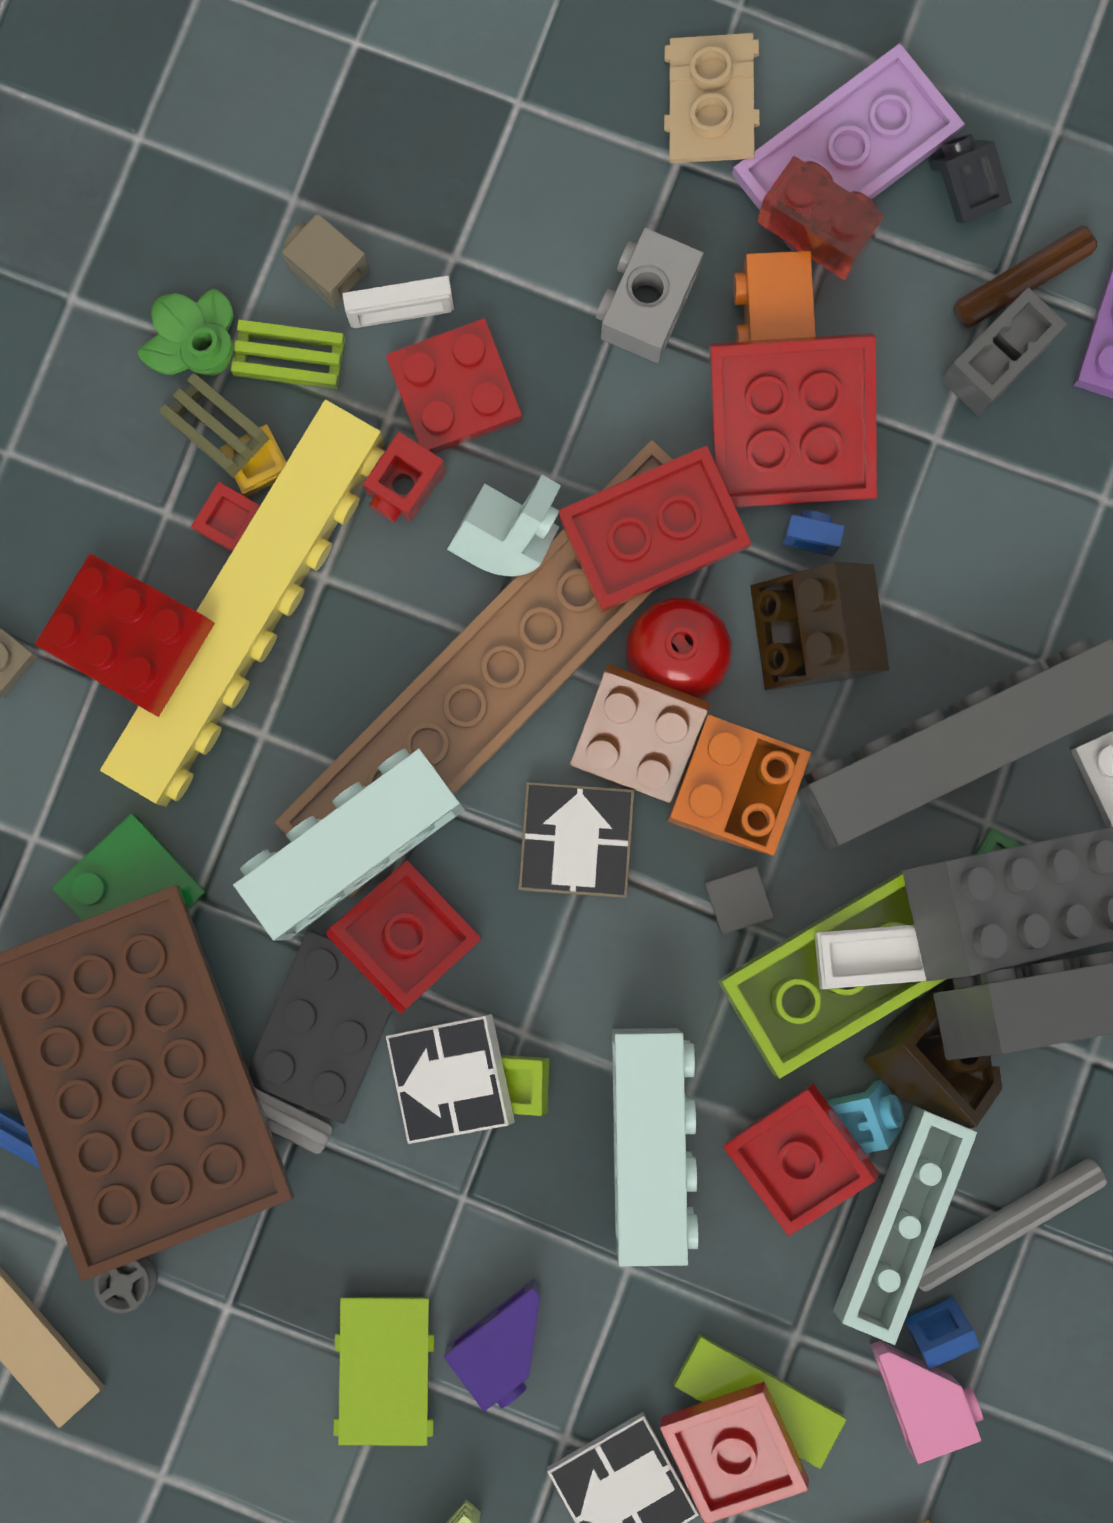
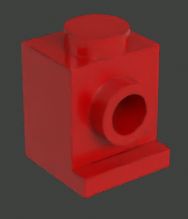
M398 432L363 484L366 493L372 497L368 504L369 507L390 522L395 523L399 516L412 522L439 480L442 481L447 471L444 460L401 432ZM404 478L411 480L413 488L408 494L401 495L394 491V486L398 480Z

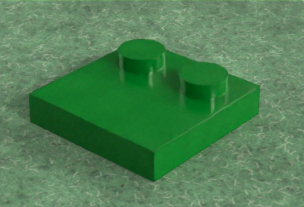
M132 813L52 887L82 921L174 885H180L188 910L208 893L142 820Z

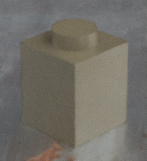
M318 213L307 224L301 222L295 226L285 240V249L282 251V255L288 269L335 310L344 301L342 293L352 292L370 272L365 253Z

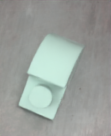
M541 475L521 505L484 483L447 550L478 568L493 574L521 576L531 573L541 565L559 529V526L554 524L559 510L552 507L551 504L561 485Z

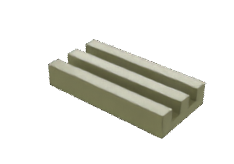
M193 373L187 379L190 384L187 390L184 392L179 388L172 395L176 399L173 405L169 407L164 404L158 412L234 478L265 445L269 437L249 418ZM203 396L251 437L250 441L247 444L242 442L196 401ZM187 411L191 412L237 452L236 456L230 460L181 417Z

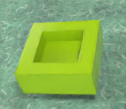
M501 1055L513 1114L533 1116L547 1114L549 1058Z

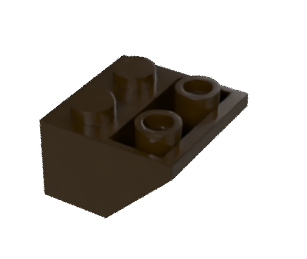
M832 562L750 585L765 690L844 681L889 671L874 564Z

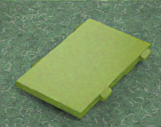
M341 1297L340 1333H335V1351L340 1352L339 1418H334L333 1436L339 1437L338 1445L427 1446L428 1437L433 1436L434 1419L428 1418L429 1352L434 1351V1334H429V1297Z

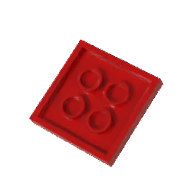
M873 333L709 344L713 460L735 507L877 498L876 336Z

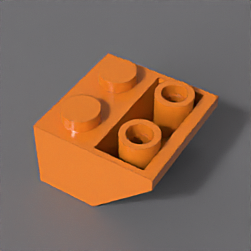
M708 714L699 731L667 821L720 841L774 856L812 752Z

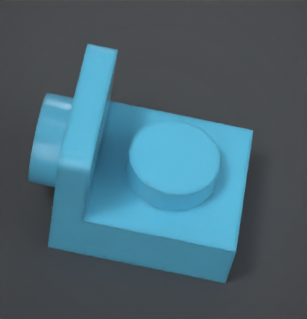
M882 1080L874 1081L866 1092L826 1100L865 1154L888 1149L902 1130L904 1114L901 1103L896 1095H891L889 1087Z

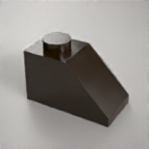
M953 978L933 987L894 1019L863 1060L900 1100L971 1129L978 1126L1003 1088L1000 1066H992L991 1055L946 1060L933 993L954 990Z

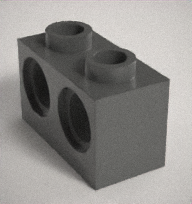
M1028 287L953 362L941 381L980 417L1053 343L1068 324Z

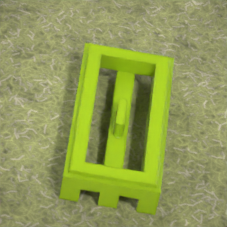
M238 320L237 331L239 334L234 346L236 353L235 361H232L231 366L233 376L338 390L345 344L343 333ZM252 337L332 348V352L250 342V339ZM248 355L328 365L329 373L247 363Z

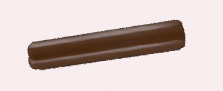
M1079 226L960 298L953 307L956 317L965 328L973 327L1014 302L1028 287L1034 290L1093 254L1094 250L1098 247L1096 238L1087 226Z

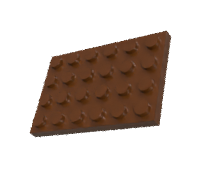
M180 885L168 887L0 952V1058L81 1282L287 1202L295 1197Z

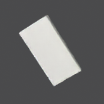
M449 276L342 293L345 312L350 326L353 328L451 313L454 310Z
M914 925L814 933L820 989L926 981Z

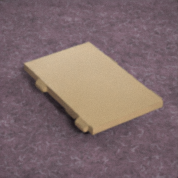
M753 33L670 38V45H665V62L670 63V115H664V130L670 133V163L755 159L754 128L760 126L759 109H754V58L759 56V39L754 40Z

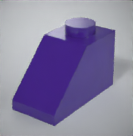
M535 1279L527 1283L446 1346L444 1359L483 1412L495 1403L501 1409L508 1406L527 1389L524 1381L529 1378L540 1300V1286Z

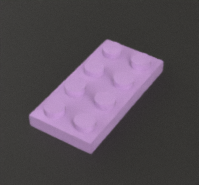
M899 43L755 151V159H744L734 166L732 176L791 251H804L940 149L944 143L960 134L965 123Z

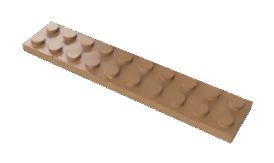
M651 440L603 490L673 459ZM563 529L553 539L541 565L531 573L517 576L274 823L287 834L295 826L311 816L322 820L337 809L332 801L340 793L357 782H360L365 787L382 776L378 767L389 757L404 748L410 754L420 749L455 796L657 589L601 613ZM371 880L350 894L349 897L354 899Z

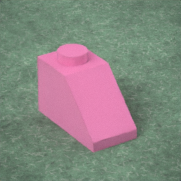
M881 1340L870 1344L908 1450L918 1464L981 1441L975 1423L983 1420V1415L971 1387L962 1389V1386L951 1374L937 1367L928 1369L924 1361Z

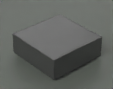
M757 866L704 883L721 935L774 918Z

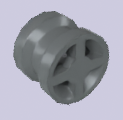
M148 1256L123 1265L121 1269L118 1267L95 1276L94 1292L98 1302L105 1309L114 1313H128L137 1309L153 1294L158 1281V1272L154 1262ZM121 1269H122L123 1271H128V1272H130L131 1274L121 1273V1272H122Z

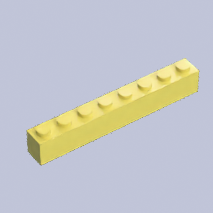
M324 400L197 609V612L215 623L160 716L157 717L138 706L101 767V772L155 804L167 807L171 799L176 802L181 799L193 779V773L189 772V769L199 752L206 755L220 735L221 727L216 724L227 706L232 709L235 708L243 698L249 686V681L245 679V676L254 661L263 662L272 650L277 639V635L273 633V630L283 614L289 617L299 605L305 591L304 588L300 587L301 583L311 568L317 571L328 557L332 548V543L328 539L338 522L345 525L354 514L360 500L355 494L365 477L368 478L385 452L383 450L385 441L380 430L328 400Z

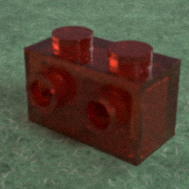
M794 155L764 197L757 222L798 250L811 251V258L845 281L874 240L884 215L878 212L876 204L868 196L858 191L848 192L833 182L831 174L823 166L813 161L805 163Z

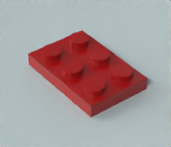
M707 445L562 508L558 513L559 520L601 613L750 548L752 544Z
M90 553L35 645L159 717L215 623L199 612Z

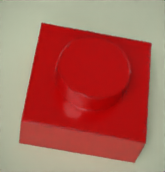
M218 481L191 528L232 553L260 505Z

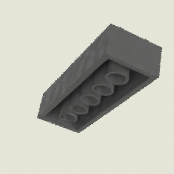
M1088 637L1045 659L1049 669L1044 671L1039 661L998 682L997 684L1001 690L998 694H994L989 685L950 705L949 707L953 715L946 719L939 709L902 728L901 731L905 738L896 743L891 733L853 752L857 762L845 767L840 757L805 775L804 778L808 786L797 791V796L824 850L842 845L1112 714V640L1109 639L1094 647Z

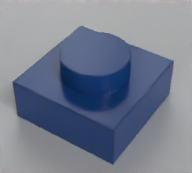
M801 511L800 516L791 514L785 525L781 546L833 557L840 548L844 526L832 523L833 518L830 515L817 511Z
M954 1297L905 1318L908 1332L928 1369L980 1347L974 1329Z

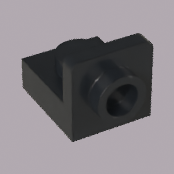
M972 134L960 136L942 145L943 153L928 159L931 170L941 171L956 222H969L1012 203L994 141L974 140Z

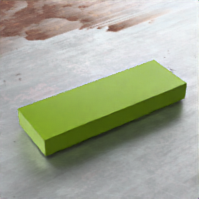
M699 1333L673 1382L674 1387L703 1403L765 1381L799 1458L821 1469L847 1420L846 1417Z

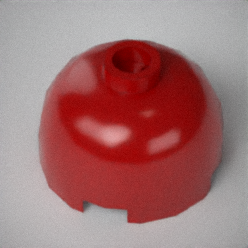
M672 597L652 604L636 618L626 639V662L631 673L702 700L707 698L722 684L731 665L732 641L725 622L711 607L692 598Z

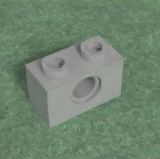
M644 228L638 243L629 241L623 251L617 271L624 275L617 290L613 291L608 288L598 308L596 319L603 321L601 340L659 364L699 274L704 252ZM640 286H651L660 293L661 297L655 302L643 303L635 298L633 291Z

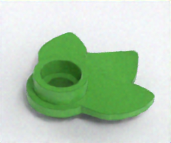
M212 288L201 296L197 303L187 296L178 293L166 294L154 301L151 316L153 326L158 334L138 349V356L149 368L166 375H173L190 369L199 374L214 376L228 368L232 361L234 350L233 340L228 333L234 318V311L231 302L222 292ZM212 343L208 349L200 351L204 346Z

